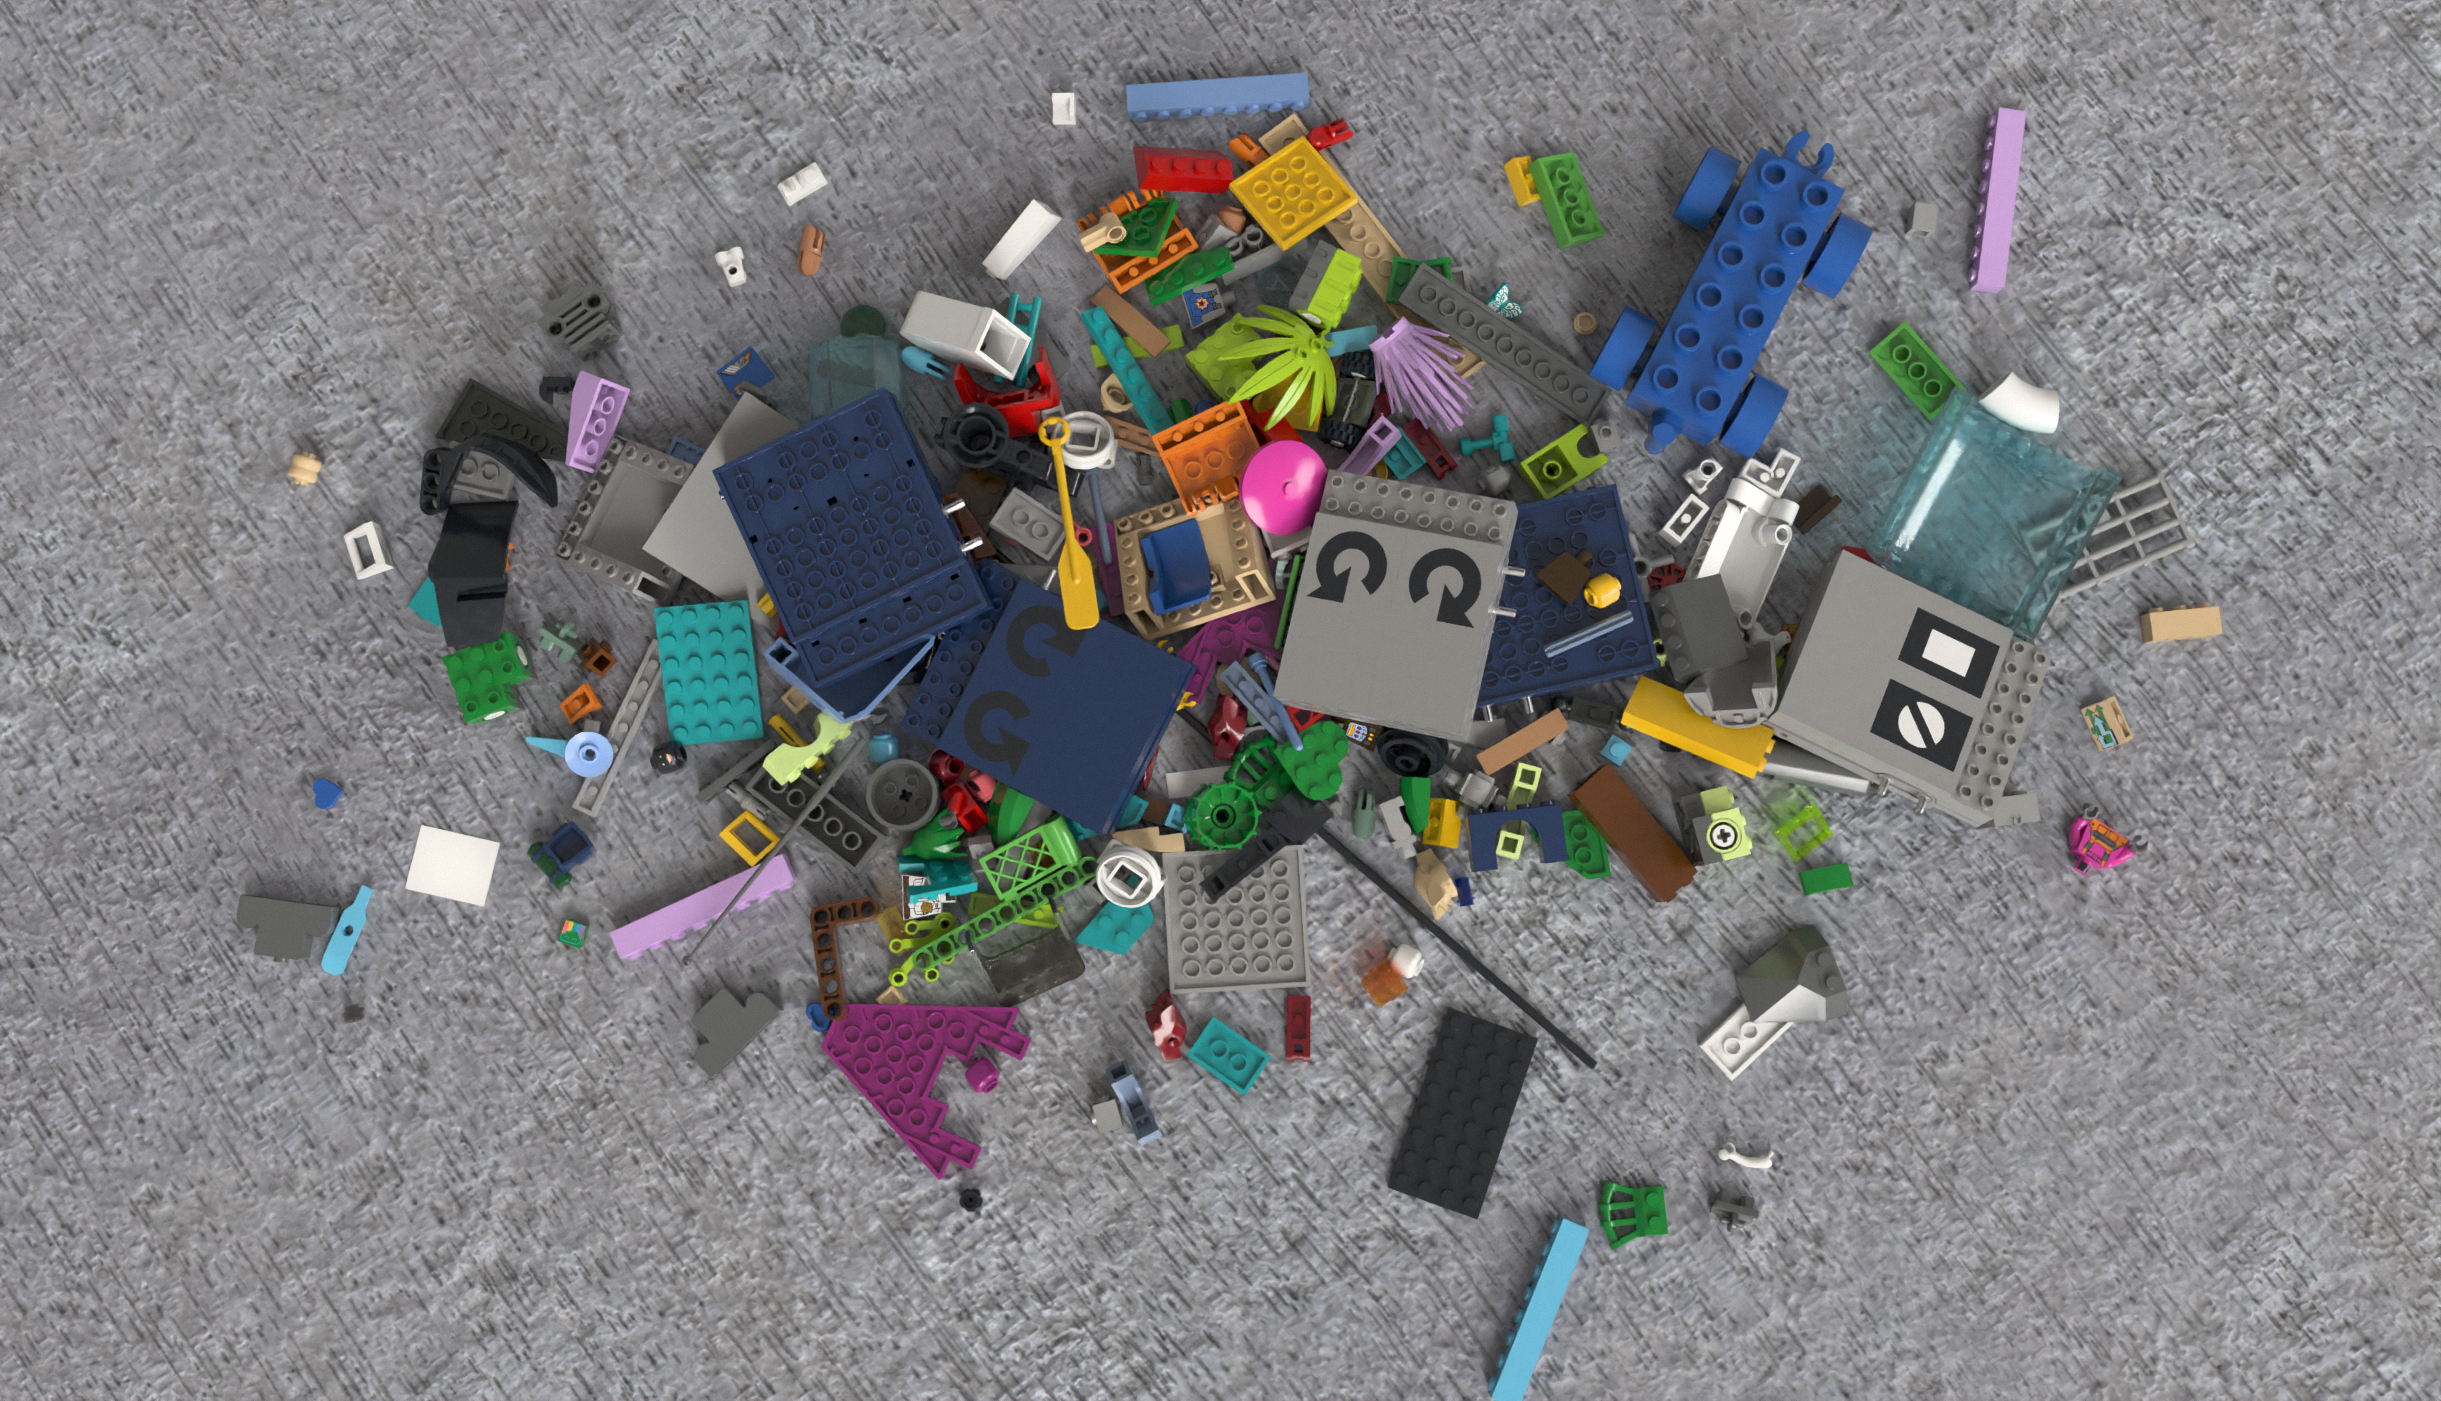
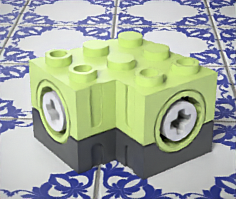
M1727 786L1672 799L1687 858L1694 867L1751 854L1752 842L1750 836L1746 835L1744 825H1746L1745 816L1742 811L1739 812L1738 807H1732L1734 797L1732 791L1727 789Z

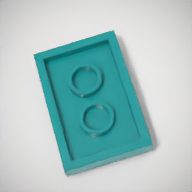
M1214 1016L1186 1055L1243 1096L1247 1094L1271 1058L1269 1054Z

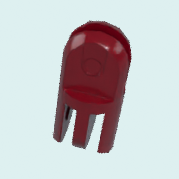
M1381 391L1376 395L1371 416L1366 428L1362 430L1363 436L1382 415L1387 419L1392 411L1387 391Z

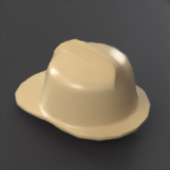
M1113 372L1101 386L1100 400L1104 406V412L1109 410L1110 412L1120 413L1130 409L1133 403Z

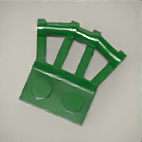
M1394 256L1385 303L1399 305L1396 303L1422 262L1431 268L1441 267L1442 276L1454 283L1449 266L1451 264L1450 257L1419 261Z
M1270 733L1263 735V738L1256 741L1247 742L1240 753L1236 752L1232 756L1233 761L1228 772L1226 771L1223 776L1225 781H1235L1237 786L1248 792H1253L1252 796L1268 813L1295 787V784L1272 752L1276 747L1273 736ZM1267 748L1274 763L1273 766L1257 751L1258 749ZM1249 756L1266 772L1262 777L1246 761ZM1239 768H1241L1255 782V784H1251L1239 778L1237 776Z
M1603 1181L1604 1191L1601 1202L1598 1204V1210L1601 1211L1602 1215L1600 1227L1604 1229L1610 1241L1609 1246L1611 1250L1621 1247L1636 1237L1668 1234L1662 1185L1630 1188L1610 1181ZM1613 1190L1631 1194L1632 1200L1610 1202ZM1633 1207L1634 1217L1611 1219L1610 1210ZM1635 1224L1634 1230L1619 1238L1613 1228L1614 1226Z

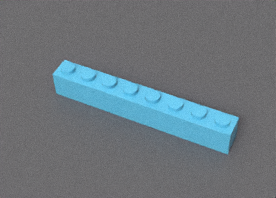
M1561 1215L1558 1220L1555 1219L1550 1229V1233H1552L1549 1242H1545L1541 1251L1543 1256L1541 1264L1535 1266L1532 1277L1535 1278L1531 1287L1528 1286L1524 1293L1523 1300H1525V1304L1516 1313L1514 1331H1510L1505 1341L1507 1348L1505 1353H1501L1497 1360L1496 1367L1498 1371L1496 1376H1492L1489 1380L1487 1390H1489L1488 1394L1491 1399L1495 1401H1522L1590 1231L1588 1227Z

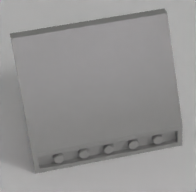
M613 434L553 557L660 607L669 606L684 575L642 548L696 466Z

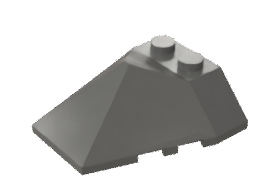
M1813 925L1790 932L1784 939L1771 947L1768 952L1735 977L1751 1022H1826L1847 1014V989L1830 945Z

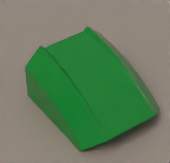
M1402 777L1400 779V796H1402L1405 804L1402 807L1406 820L1416 836L1428 826L1431 778Z
M999 780L990 802L988 829L989 835L991 834L994 841L998 844H1005L1016 838L1035 800Z

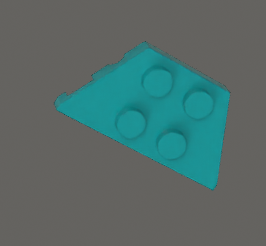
M1133 873L1125 884L1135 889L1139 882L1138 875ZM1109 901L1075 941L1080 944L1125 955L1155 921L1149 903L1140 907L1127 908Z

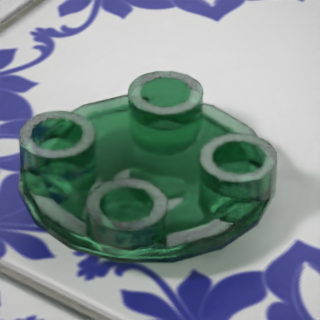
M859 305L850 309L843 316L841 322V334L845 342L851 347L860 350L878 347L886 331L883 315L876 308L868 305Z

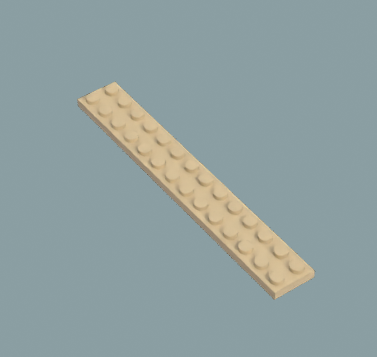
M1293 113L1259 138L1258 143L1267 155L1271 157L1301 136L1306 138L1309 131L1296 114ZM1324 150L1317 151L1358 199L1356 204L1324 224L1323 227L1341 250L1362 259V277L1396 320L1404 316L1409 323L1438 331L1401 305L1385 303L1394 256L1407 258V256ZM1425 334L1467 355L1461 357L1451 352L1458 357L1454 360L1422 342L1433 353L1454 367L1455 372L1464 380L1487 364L1449 337L1440 335L1434 337ZM1428 356L1457 386L1460 384Z

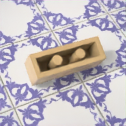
M2209 603L2196 604L2194 609H2187L2186 605L2171 607L2172 611H2164L2163 608L2148 609L2149 613L2140 616L2144 643L2213 637L2223 634L2219 606L2210 607Z

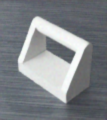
M371 521L344 535L357 579H364L394 568L381 525ZM367 535L376 562L364 569L355 542L356 538Z

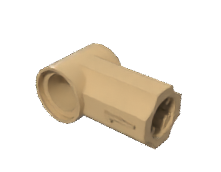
M1112 212L1104 214L1100 218L1099 224L1077 236L1087 253L1108 241L1111 243L1122 241L1126 236V229L1118 216Z

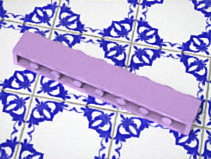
M1999 107L1988 118L1987 128L1990 131L1984 145L1987 155L1982 164L1984 179L1979 187V194L1982 195L1981 202H1979L1976 210V215L1979 216L1973 233L1976 243L1971 251L1973 267L1968 274V282H1971L1970 290L1997 294L2005 288L2026 111Z
M780 854L774 857L731 910L736 908L737 911H741L750 906V901L755 899L762 901L771 897L770 892L779 889L781 892L793 887L792 882L798 879L787 855ZM760 864L610 932L620 959L629 958V961L641 957L643 955L642 951L648 948L651 951L664 946L663 941L672 938V941L678 940L686 936L685 931L692 928L694 931L707 926L706 922L713 918L716 921Z

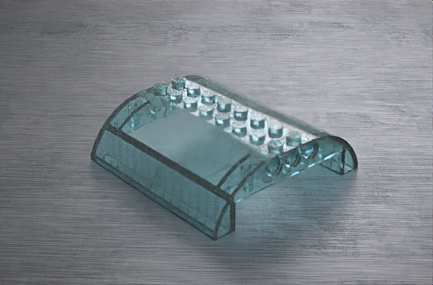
M1954 386L1866 544L1865 549L1869 557L1879 567L2013 630V636L2017 638L2034 640L2123 476L2104 466L2090 471L1973 407L1972 404L1976 396Z

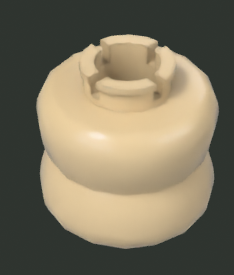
M302 451L301 455L294 454L292 456L291 466L287 471V475L294 478L293 483L299 484L301 481L300 485L307 487V483L314 484L317 482L318 472L322 464L320 461L315 460L316 455L310 453V456H308V452Z

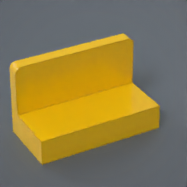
M1430 798L1428 826L1424 829L1422 844L1458 848L1461 818L1456 816V811L1459 805L1462 806L1463 802Z

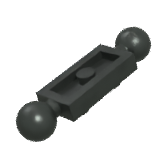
M1555 696L1550 701L1551 710L1559 708L1561 713L1569 712L1568 720L1610 731L1614 730L1615 724L1623 731L1633 730V728L1621 724L1623 714L1621 716L1618 715V707L1576 696L1572 697L1571 703L1563 696Z

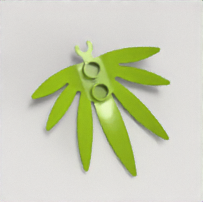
M1263 304L1258 305L1256 309L1277 320L1248 317L1240 318L1236 321L1240 324L1291 338H1267L1252 341L1235 347L1216 358L1217 360H1228L1288 350V352L1273 359L1253 374L1230 397L1227 404L1230 405L1257 395L1280 383L1300 368L1301 371L1290 383L1264 427V432L1277 424L1296 404L1304 392L1312 372H1314L1306 429L1312 426L1318 414L1323 391L1325 392L1327 417L1332 415L1336 400V376L1332 361L1326 350L1333 346L1335 341H1326L1325 335L1328 333L1327 330H1323L1316 336L1313 330L1299 317L1286 310Z

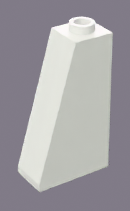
M1033 199L983 261L982 264L987 268L986 273L995 280L997 278L1006 280L1061 221L1062 217L1046 203Z

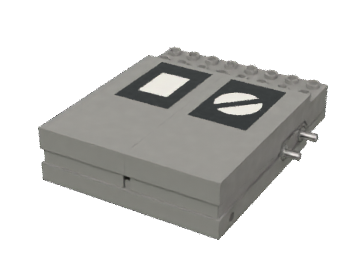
M1842 550L1834 557L1833 562L1827 563L1820 572L1777 679L1778 696L1776 706L1768 718L1760 724L1775 730L1774 735L1878 784V794L1884 796L1887 789L1916 802L1915 812L1919 814L1924 812L1925 807L1929 809L1935 807L1968 824L1979 827L1992 820L1995 816L2053 654L2013 636L2014 631Z

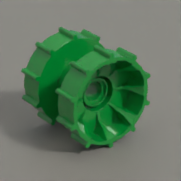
M1229 781L1228 784L1227 782H1220V784L1209 783L1208 785L1200 784L1198 790L1190 797L1185 798L1187 803L1184 808V817L1180 818L1181 821H1184L1185 827L1190 834L1188 839L1195 840L1206 846V850H1213V847H1215V851L1233 847L1235 849H1242L1241 845L1248 841L1252 835H1257L1255 829L1258 824V815L1262 814L1261 811H1258L1256 803L1252 798L1254 793L1247 792L1237 786L1235 781ZM1220 809L1225 812V819L1221 823L1216 819V813Z

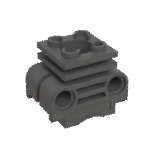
M577 280L560 297L550 300L540 308L545 315L536 321L543 332L562 349L572 350L584 362L597 358L600 355V351L615 345L619 340L618 338L622 336L617 327L612 323L617 314L614 304L594 281L583 286Z

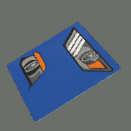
M752 346L748 347L716 372L738 401L745 393V391L740 389V384L743 380L762 388L775 378L774 374Z

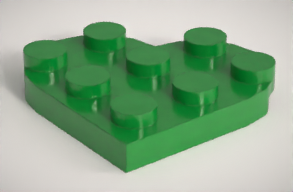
M1319 721L1309 726L1303 732L1298 733L1303 744L1302 750H1295L1291 741L1288 740L1272 751L1297 789L1305 797L1312 800H1325L1332 797L1339 790L1343 778L1338 763L1349 750L1345 731L1338 724L1332 721Z

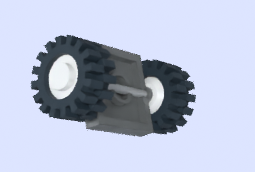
M1346 352L1340 372L1342 375H1346L1347 378L1339 377L1336 385V400L1333 413L1329 417L1326 415L1317 438L1325 444H1330L1332 447L1335 446L1338 449L1354 451L1363 433L1357 427L1366 428L1377 390L1374 358L1358 352L1357 354L1355 352Z

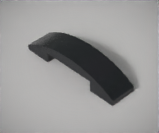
M1272 826L1200 882L1199 885L1210 899L1215 902L1284 848L1287 843Z

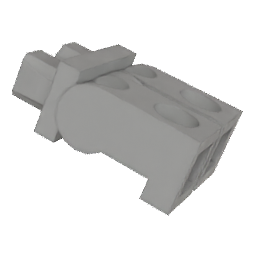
M1402 796L1380 803L1376 807L1386 833L1392 840V842H1389L1391 849H1397L1400 859L1404 860L1417 855L1412 843L1417 841L1415 834H1411L1410 826L1403 820L1399 807L1405 804Z

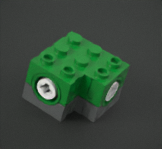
M508 631L500 634L498 642L480 643L456 651L452 655L449 654L442 657L443 663L447 667V674L452 687L455 689L457 701L463 711L465 722L477 726H484L524 710L523 704L518 697L517 688L525 683L538 680L523 637Z

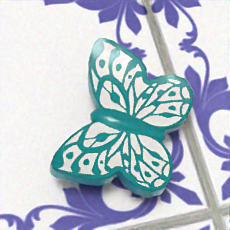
M1503 282L1488 300L1484 302V304L1506 319H1514L1524 312L1522 306L1514 301H1509L1508 284L1506 282Z

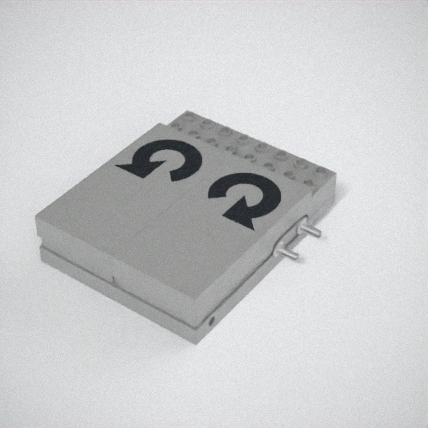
M1329 469L1320 510L1316 512L1273 696L1281 701L1284 706L1468 743L1496 615L1516 616V609L1499 606L1505 575L1509 574L1520 577L1525 575V569L1508 566V556L1518 516L1515 502Z

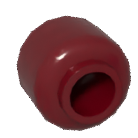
M941 749L935 751L930 757L929 769L936 778L950 781L958 778L963 772L964 762Z

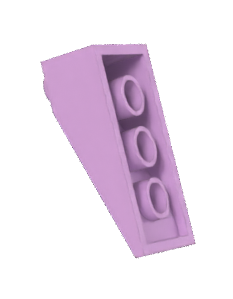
M580 370L572 392L566 465L595 473L616 430L630 389Z

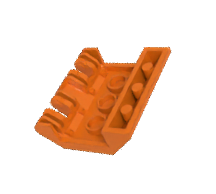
M1139 189L1145 199L1141 203H1138L1134 192L1129 190L1126 194L1131 202V206L1124 194L1106 205L1110 213L1113 212L1118 218H1121L1134 209L1139 211L1148 206L1147 202L1155 197L1165 198L1163 190H1150V194L1147 189ZM1104 205L1099 208L1102 216L1108 213ZM1092 213L1087 215L1092 227L1098 224L1096 217ZM1174 214L1158 257L1095 254L1093 250L1091 252L1109 282L1119 294H1122L1198 249L1199 246L1188 228L1184 229L1180 220ZM1084 217L1076 221L1080 233L1090 229Z
M1225 401L1151 436L1189 518L1198 514L1195 507L1196 504H1198L1201 512L1206 511V505L1201 499L1205 496L1210 495L1211 502L1215 506L1220 504L1216 497L1218 494L1223 502L1238 496L1239 488L1237 485H1239L1242 469L1249 457L1260 448L1240 402L1229 405Z

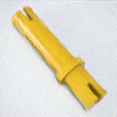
M779 713L769 720L768 724L790 746L805 747L810 745V743L807 744ZM820 756L817 757L818 761L811 767L815 773H818L827 764Z

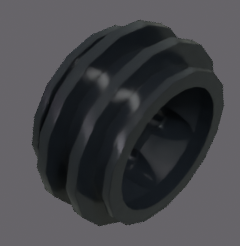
M1383 726L1377 741V749L1382 762L1395 774L1402 777L1427 778L1442 769L1449 751L1448 740L1444 738Z

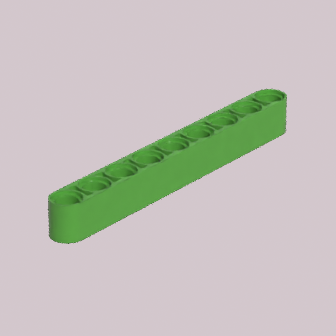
M1093 856L1081 858L1078 864L1072 867H1065L1020 892L1016 897L1007 902H1002L918 949L912 956L913 965L923 971L930 970L1093 879L1096 876V870L1099 865L1096 863L1097 859ZM1088 861L1094 862L1096 865L1095 871L1093 873L1084 872V863ZM1066 873L1074 874L1076 877L1075 882L1071 885L1064 884L1062 882L1063 875ZM1051 884L1055 887V892L1052 896L1048 897L1042 894L1044 885ZM1028 895L1034 898L1033 906L1024 908L1021 905V900L1024 896ZM1005 907L1013 909V916L1008 920L1002 919L1000 915L1001 910ZM986 918L991 919L993 923L992 928L989 931H982L980 928L981 921ZM964 930H969L972 934L971 940L967 943H962L959 939L960 933ZM942 942L950 943L951 950L948 954H940L938 948ZM923 953H927L930 957V962L926 966L918 964V957Z

